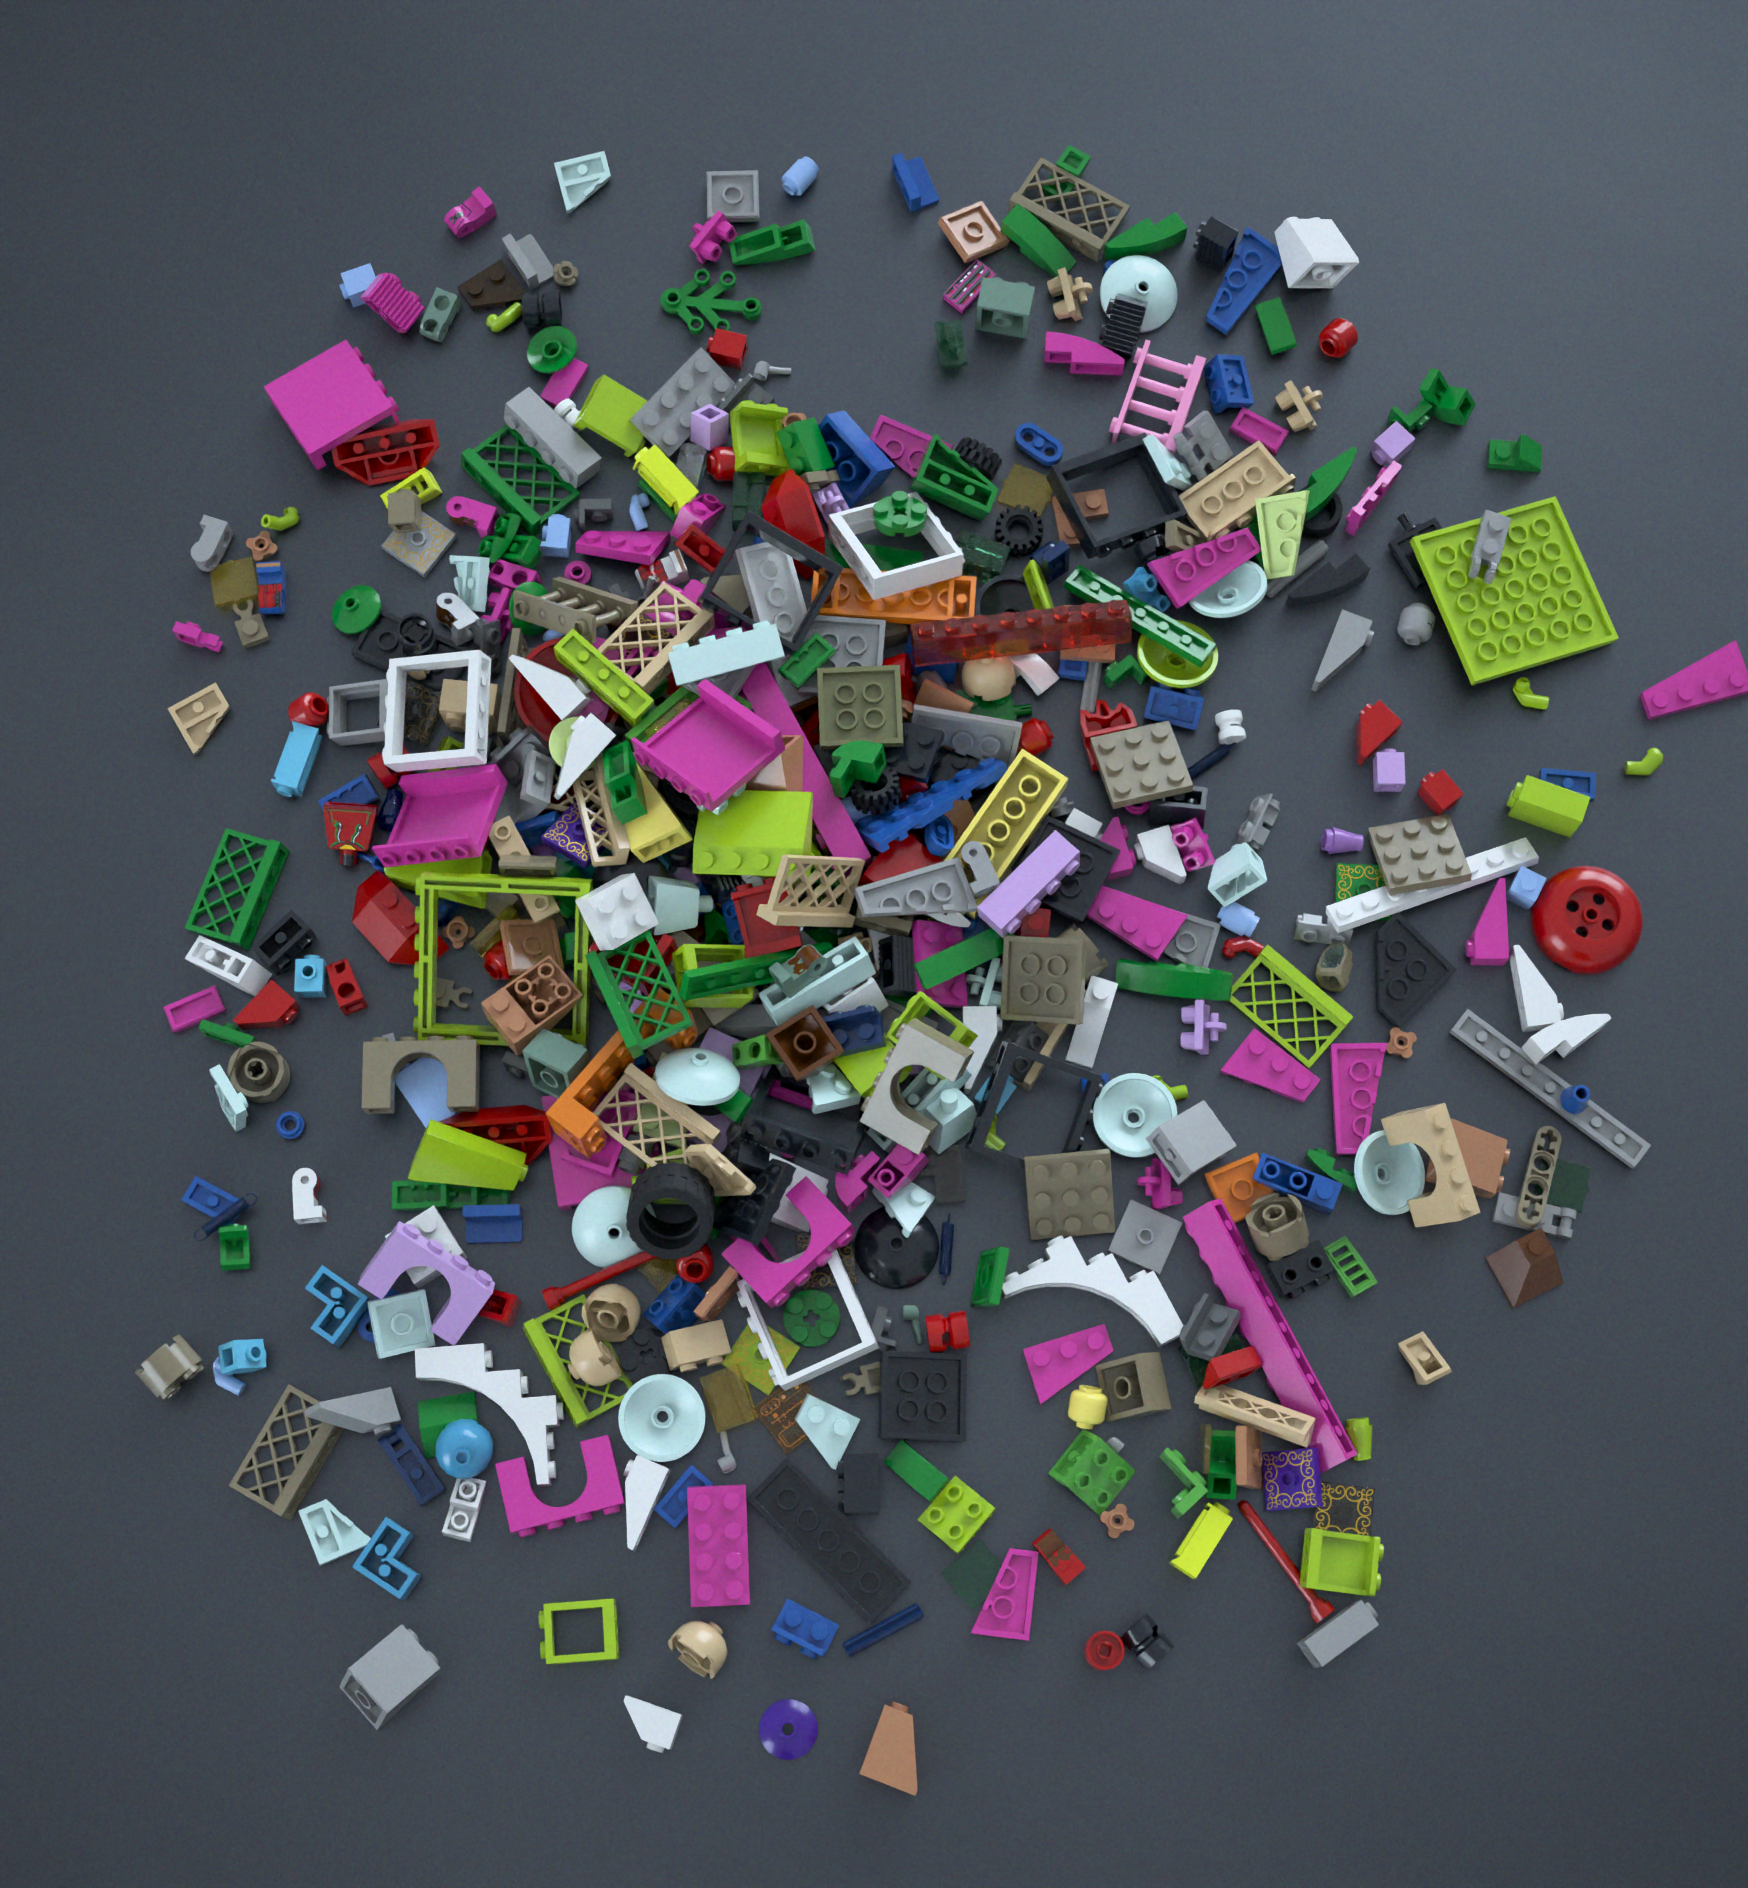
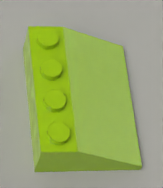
M744 790L738 797L735 798L731 795L727 799L728 806L720 815H716L708 809H705L703 812L699 809L693 844V874L776 876L783 854L811 856L813 792ZM795 863L790 864L788 876L797 869ZM811 867L806 871L807 877L811 874Z

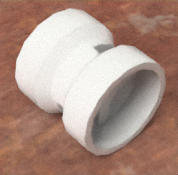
M568 398L561 401L554 411L578 434L581 430L573 424L580 411L576 409V404Z
M1227 710L1215 715L1216 725L1220 728L1218 733L1220 744L1239 743L1246 739L1245 729L1241 727L1243 717L1240 710Z

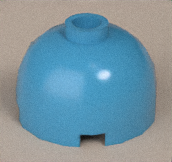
M459 1419L450 1422L437 1438L435 1455L438 1464L446 1474L454 1478L469 1479L478 1476L487 1468L492 1458L494 1442L491 1434L486 1428L484 1429L483 1426L477 1424V1421Z

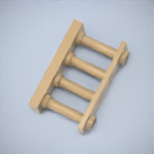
M510 815L492 824L488 836L499 858L502 855H530ZM519 894L535 924L544 919L555 918L557 932L567 927L562 916L558 914L560 909L552 895Z

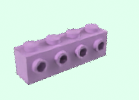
M1055 830L977 907L979 917L1002 938L1007 933H1014L1020 927L1021 920L1028 913L1030 915L1033 914L1040 907L1041 900L1047 894L1052 895L1061 885L1060 881L1066 875L1071 876L1080 866V851Z

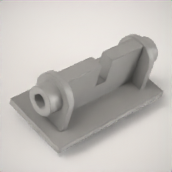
M1273 794L1261 795L1252 801L1249 808L1251 812L1247 820L1239 828V837L1236 844L1249 843V846L1256 852L1259 848H1263L1270 831L1262 825L1265 823L1269 827L1273 826L1281 810L1279 807L1280 802L1271 799Z
M1303 913V915H1297L1294 939L1330 945L1344 943L1349 947L1354 928L1337 933L1328 917L1327 924H1322V916Z

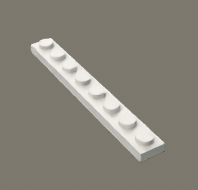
M1525 837L1467 857L1466 860L1472 873L1471 881L1396 895H1389L1387 887L1383 886L1326 906V914L1337 933L1510 874L1518 871L1521 866L1527 868L1538 864L1539 856Z

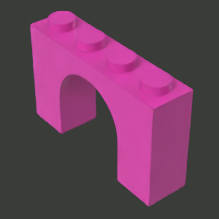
M807 1176L785 1195L807 1219L811 1229L810 1243L806 1251L799 1258L788 1263L771 1262L764 1258L752 1244L737 1239L722 1253L723 1257L771 1309L775 1305L777 1307L782 1305L789 1298V1292L796 1286L804 1285L810 1279V1273L817 1266L822 1267L832 1258L831 1253L839 1246L844 1247L852 1240L853 1233L856 1231L845 1216Z
M604 1435L580 1442L587 1470L586 1487L582 1495L575 1502L563 1507L548 1506L539 1500L533 1488L528 1462L525 1457L495 1464L510 1532L513 1534L518 1533L519 1538L536 1534V1528L547 1526V1530L564 1527V1521L574 1518L576 1523L593 1519L592 1514L603 1511L604 1515L620 1512V1506L626 1505V1500L611 1437Z

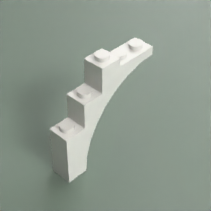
M1061 1235L1047 1243L1049 1247L1045 1249L1044 1254L1048 1261L1044 1262L1043 1258L1029 1264L1027 1266L1029 1268L1028 1271L1020 1275L1016 1271L1004 1277L1001 1292L1004 1299L1023 1291L1043 1287L1081 1289L1112 1300L1131 1313L1146 1328L1158 1348L1180 1337L1183 1324L1154 1270L1149 1273L1142 1270L1131 1276L1130 1280L1132 1282L1128 1283L1112 1253L1107 1256L1104 1253H1100L1088 1260L1090 1265L1087 1266L1071 1236L1064 1239Z
M484 1343L415 1349L416 1378L420 1381H444L463 1385L484 1394L501 1406L514 1420L527 1442L534 1461L537 1485L540 1487L552 1486L551 1479L556 1478L555 1461H550V1450L555 1449L554 1433L549 1432V1428L560 1427V1420L565 1418L564 1403L559 1402V1398L556 1395L524 1398V1394L529 1393L528 1377L523 1376V1372L520 1369L489 1372L488 1368L493 1367L492 1350H487V1346Z

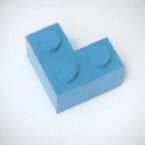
M322 1265L305 1287L306 1290L327 1304L311 1326V1329L337 1348H340L367 1311V1301H371V1299Z
M387 1517L382 1521L352 1566L376 1584L406 1601L422 1575L399 1561V1558L415 1535Z

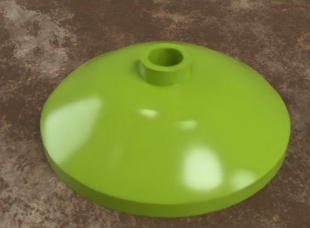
M1176 620L1215 643L1208 633L1200 627L1185 621ZM1142 634L1137 646V657L1143 670L1155 681L1170 687L1188 688L1200 685L1212 676L1218 663V650L1215 647V651L1200 668Z

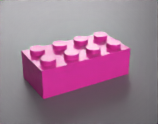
M746 1484L687 1487L691 1607L750 1605Z

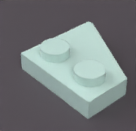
M605 151L554 163L567 214L575 210L611 179Z
M1153 434L1143 439L1165 483L1182 491L1193 486L1189 479L1191 473L1184 463H1180Z
M450 555V564H456L458 577L454 578L458 597L472 611L485 612L490 558Z
M833 1063L818 1075L806 1079L809 1085V1097L813 1100L812 1112L814 1114L857 1105L860 1102V1093Z
M220 1064L209 1069L211 1076L217 1083L215 1090L219 1097L221 1108L233 1129L237 1132L245 1128L246 1117L248 1116L246 1108L249 1106L244 1095L241 1092L236 1093Z
M913 1182L890 1199L874 1187L872 1190L878 1201L884 1204L891 1218L896 1217L903 1227L902 1234L907 1238L935 1199L934 1195Z
M808 1393L795 1418L828 1465L836 1470L838 1461L841 1460L860 1419Z
M326 1499L299 1510L301 1520L320 1566L366 1547L371 1539Z

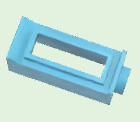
M292 721L294 730L289 733L274 774L275 779L271 778V782L275 789H277L276 792L283 796L292 797L294 794L302 797L323 736L318 734V728Z

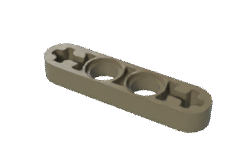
M1552 1126L1541 1127L1533 1139L1515 1212L1516 1222L1525 1229H1532L1538 1226L1544 1215L1562 1138L1560 1132ZM1545 1135L1550 1136L1551 1141L1547 1151L1542 1150L1545 1144ZM1534 1160H1545L1549 1165V1169L1546 1171L1538 1170L1534 1165ZM1532 1183L1538 1184L1542 1188L1543 1194L1539 1196L1532 1195L1528 1190V1185ZM1530 1203L1535 1204L1532 1209L1533 1217L1531 1220L1526 1218L1527 1215L1525 1213Z

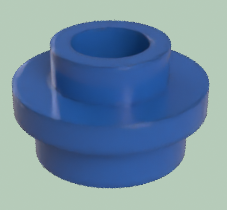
M294 1111L284 1112L278 1117L276 1122L277 1132L285 1139L299 1137L305 1127L302 1116ZM290 1121H294L296 1124L293 1130L286 1129V1125Z

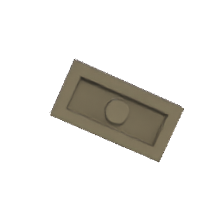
M1176 520L1165 522L1164 540L1166 548L1177 553L1205 543V539L1200 532Z

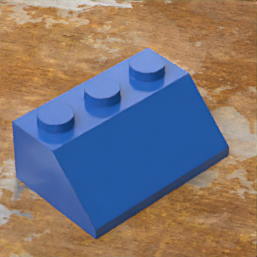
M844 410L827 414L818 427L835 466L828 471L837 470L840 481L835 483L849 509H851L879 488L894 470L895 466Z

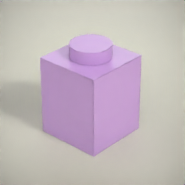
M711 404L692 412L690 441L709 451L728 442L729 413Z
M1396 421L1374 440L1370 452L1378 464L1388 468L1393 460L1398 462L1412 449L1415 438Z
M1383 749L1376 753L1373 759L1374 792L1402 791L1405 785L1404 752H1396L1395 749Z

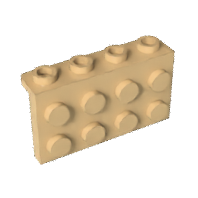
M1258 440L1179 495V498L1188 513L1186 516L1188 521L1203 535L1205 541L1209 542L1230 534L1238 526L1243 528L1249 524L1252 516L1257 514L1255 499L1292 493L1295 489L1296 477L1293 474L1288 475Z

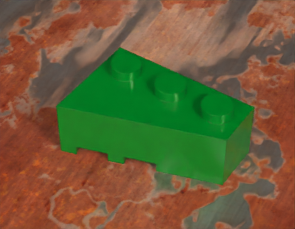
M936 433L927 443L909 488L981 522L990 513L999 490L977 469L971 468L960 458L959 453L955 450L952 451L946 446Z

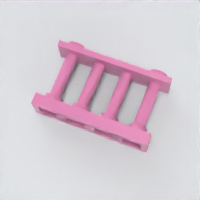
M1145 340L1143 349L1137 348L1133 361L1137 366L1119 417H1113L1109 432L1113 433L1112 443L1118 442L1120 433L1133 437L1142 433H1146L1147 436L1153 434L1174 456L1177 444L1173 436L1183 431L1204 370L1206 358L1196 355L1193 364L1188 363V365H1184L1149 354L1151 341ZM1144 364L1183 375L1184 379H1187L1186 386L1176 388L1141 377ZM1136 387L1175 398L1176 402H1179L1178 409L1168 411L1133 400ZM1128 410L1167 421V425L1172 426L1169 434L1164 432L1162 435L1124 423Z

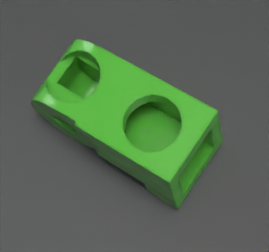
M765 1035L732 1045L733 1064L737 1070H750L770 1064L778 1065L784 1063Z

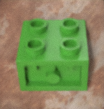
M1082 1429L1048 1474L1055 1481L1069 1488L1088 1507L1101 1516L1102 1512L1109 1507L1134 1475L1135 1470L1100 1437Z
M1167 1447L1159 1457L1186 1485V1488L1171 1501L1175 1506L1170 1511L1179 1519L1208 1492L1204 1487L1207 1482L1197 1471L1191 1473L1184 1465L1187 1462L1186 1459L1176 1449L1171 1451Z

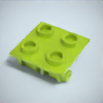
M954 1476L917 1520L945 1542L952 1551L959 1554L970 1539L975 1536L976 1532L981 1529V1526L987 1519L992 1516L996 1508L958 1477Z

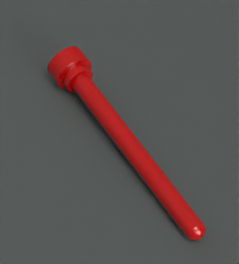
M643 1251L562 1288L560 1286L555 1288L550 1286L542 1290L544 1300L549 1310L552 1311L561 1307V1303L566 1302L565 1298L653 1260L657 1256H651L646 1251Z
M1246 1500L1240 1501L1238 1504L1239 1510L1310 1604L1308 1608L1311 1610L1310 1615L1314 1621L1318 1623L1332 1613L1335 1608L1329 1600L1325 1601L1323 1597L1319 1598L1313 1589L1299 1587L1301 1572L1249 1502Z

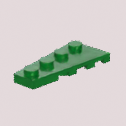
M825 539V557L844 568H850L831 539ZM862 544L881 571H890L924 561L923 552Z

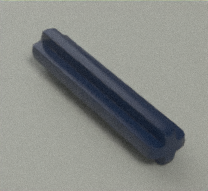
M915 1603L848 1639L843 1643V1647L848 1656H853L923 1618L924 1613L919 1604Z

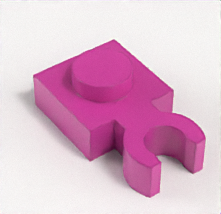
M176 621L172 630L179 641L200 648L206 647L212 651L220 652L223 642L219 641V636L204 633L199 625L187 621L183 624Z

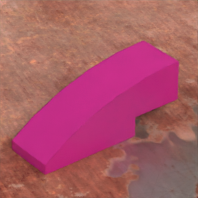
M1046 331L1044 362L1069 363L1070 373L1123 375L1124 359L1113 351L1081 337Z

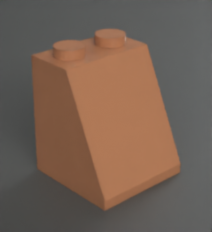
M782 735L785 751L746 783L745 790L803 792V735Z
M1450 1118L1474 1194L1491 1199L1496 1192L1500 1193L1503 1186L1504 1176H1501L1500 1173L1502 1165H1507L1510 1155V1149H1506L1508 1140ZM1429 1158L1425 1182L1436 1184V1170L1431 1158Z
M892 1701L891 1706L884 1705L859 1774L916 1796L918 1788L913 1715L907 1713L909 1707Z

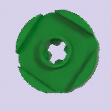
M895 491L892 496L885 497L873 505L874 526L883 534L895 537L896 532L904 533V537H908L921 532L925 527L927 506L919 500L909 497L904 491Z
M805 1290L788 1300L783 1314V1323L787 1334L796 1343L807 1348H817L827 1344L835 1336L840 1326V1312L837 1304L829 1294L819 1290ZM809 1311H813L815 1315L820 1316V1320H816L815 1326H810L809 1322H804L803 1320L804 1317L808 1316Z

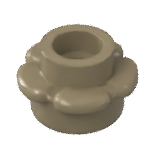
M562 261L561 264H556L553 268L554 280L560 286H571L578 277V270L572 266L571 262Z

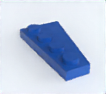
M1248 226L1243 233V237L1234 253L1231 264L1226 271L1205 320L1225 335L1231 331L1283 266L1278 247Z

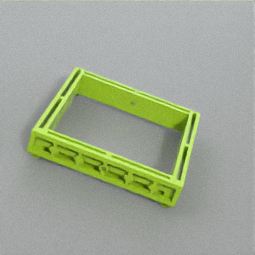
M425 871L420 875V879L417 878L415 887L416 895H420V906H416L415 922L420 923L419 934L415 935V951H419V961L415 962L414 977L419 978V987L414 991V1005L418 1006V1016L414 1017L413 1031L418 1033V1041L427 1040L430 1036L444 1037V1040H456V1036L465 1035L472 1036L473 1040L476 1039L482 1045L509 1046L493 1026L436 1023L438 890L576 896L577 900L593 891V879ZM576 904L574 985L583 994V998L573 1007L572 1030L551 1029L550 1032H557L565 1039L575 1044H582L586 1048L589 1044L591 968L585 955L588 954L591 946L592 934Z

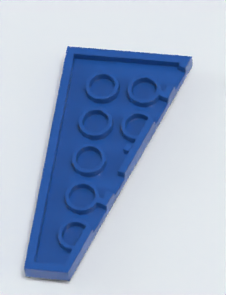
M993 757L984 759L979 762L978 767L971 770H961L955 774V778L948 781H938L931 785V789L923 793H913L907 797L906 801L898 805L893 804L894 809L891 811L886 808V813L884 814L879 813L875 816H865L859 819L858 824L854 826L863 842L883 853L889 849V842L904 840L908 837V830L926 826L954 808L952 802L960 799L962 801L967 800L972 796L971 790L974 788H986L1003 777L1008 768L1006 763Z

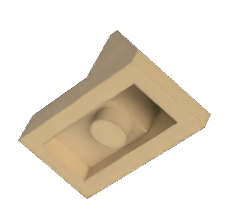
M1423 1331L1398 1343L1399 1351L1412 1367L1418 1385H1427L1452 1372L1449 1365Z

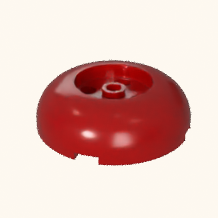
M1576 866L1558 872L1544 883L1535 903L1532 905L1530 922L1534 939L1540 950L1549 960L1569 969L1570 972L1591 975L1604 973L1616 968L1632 954L1641 937L1643 916L1640 903L1634 891L1618 875L1600 867ZM1596 895L1602 898L1603 904H1595L1593 896ZM1576 903L1578 906L1577 911L1570 912L1567 909V904ZM1586 913H1587L1589 916H1592L1593 919H1589V918L1586 916ZM1608 920V924L1613 929L1610 931L1605 930L1602 927V922ZM1576 929L1587 932V936L1584 938L1578 935Z

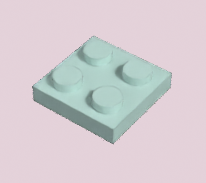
M425 1289L384 1297L382 1300L367 1301L378 1358L414 1351L418 1348L436 1346L434 1334L430 1331L432 1324Z

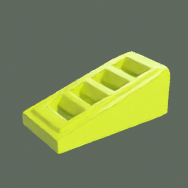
M423 467L380 495L388 509V493H396L399 489L413 491L412 487L416 486L419 491L418 497L421 499V505L442 494V491L432 473ZM426 481L429 487L426 490L422 485V482Z

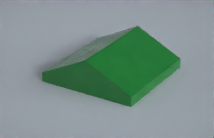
M475 1391L418 1401L419 1428L426 1459L436 1457L437 1438L450 1422L459 1419H472L480 1425Z

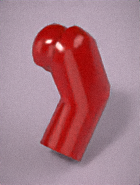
M1246 936L1229 938L1224 942L1222 954L1228 958H1234L1237 952L1245 951L1258 957L1264 945Z

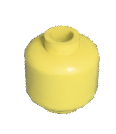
M1080 1385L1079 1389L1071 1392L1068 1416L1073 1421H1076V1427L1093 1429L1094 1425L1101 1424L1105 1420L1108 1399L1102 1393L1101 1388Z

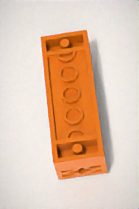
M843 568L818 615L886 620V623L946 626L945 644L972 646L977 577L958 576L873 600L853 570ZM816 571L813 574L811 603L826 578Z
M659 988L655 999L667 1003L670 995ZM675 1000L674 1003H673V1005L678 1006V1004H677V1002H676V1000ZM642 1002L633 1013L642 1015L646 1002ZM652 1004L647 1017L660 1021L665 1008ZM687 1007L686 1009L694 1025L663 1040L675 1050L690 1047L697 1038V1027L692 1012ZM671 1010L666 1023L675 1025L685 1019L682 1013ZM645 1022L641 1031L643 1040L654 1035L658 1026ZM619 1029L546 1112L555 1134L588 1159L594 1153L597 1154L602 1150L607 1138L599 1117L593 1114L592 1111L597 1106L601 1095L605 1091H610L616 1084L620 1073L630 1063L633 1064L635 1061L627 1049Z

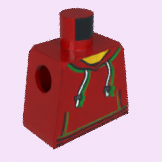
M327 801L323 804L328 848L341 849V865L356 866L357 852L370 849L379 805Z

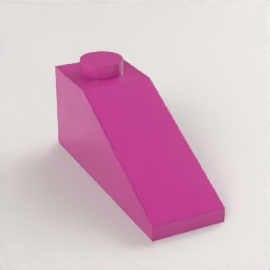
M1499 878L1494 885L1469 940L1466 941V956L1470 957L1471 965H1505L1509 960L1505 878Z

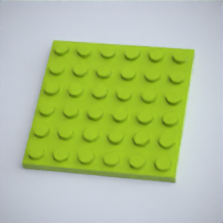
M1556 496L1498 513L1511 518L1500 562L1490 584L1484 582L1488 566L1480 564V570L1475 578L1468 577L1472 562L1470 558L1481 518L1415 536L1411 539L1410 544L1471 685L1615 643L1619 639Z

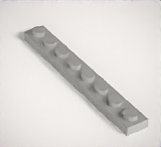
M1469 1009L1464 1012L1449 1032L1633 1169L1651 1145L1590 1099L1587 1108L1583 1112L1578 1114L1567 1112L1561 1105L1560 1097L1562 1092L1566 1088L1571 1087V1085L1540 1062L1536 1065L1523 1049Z

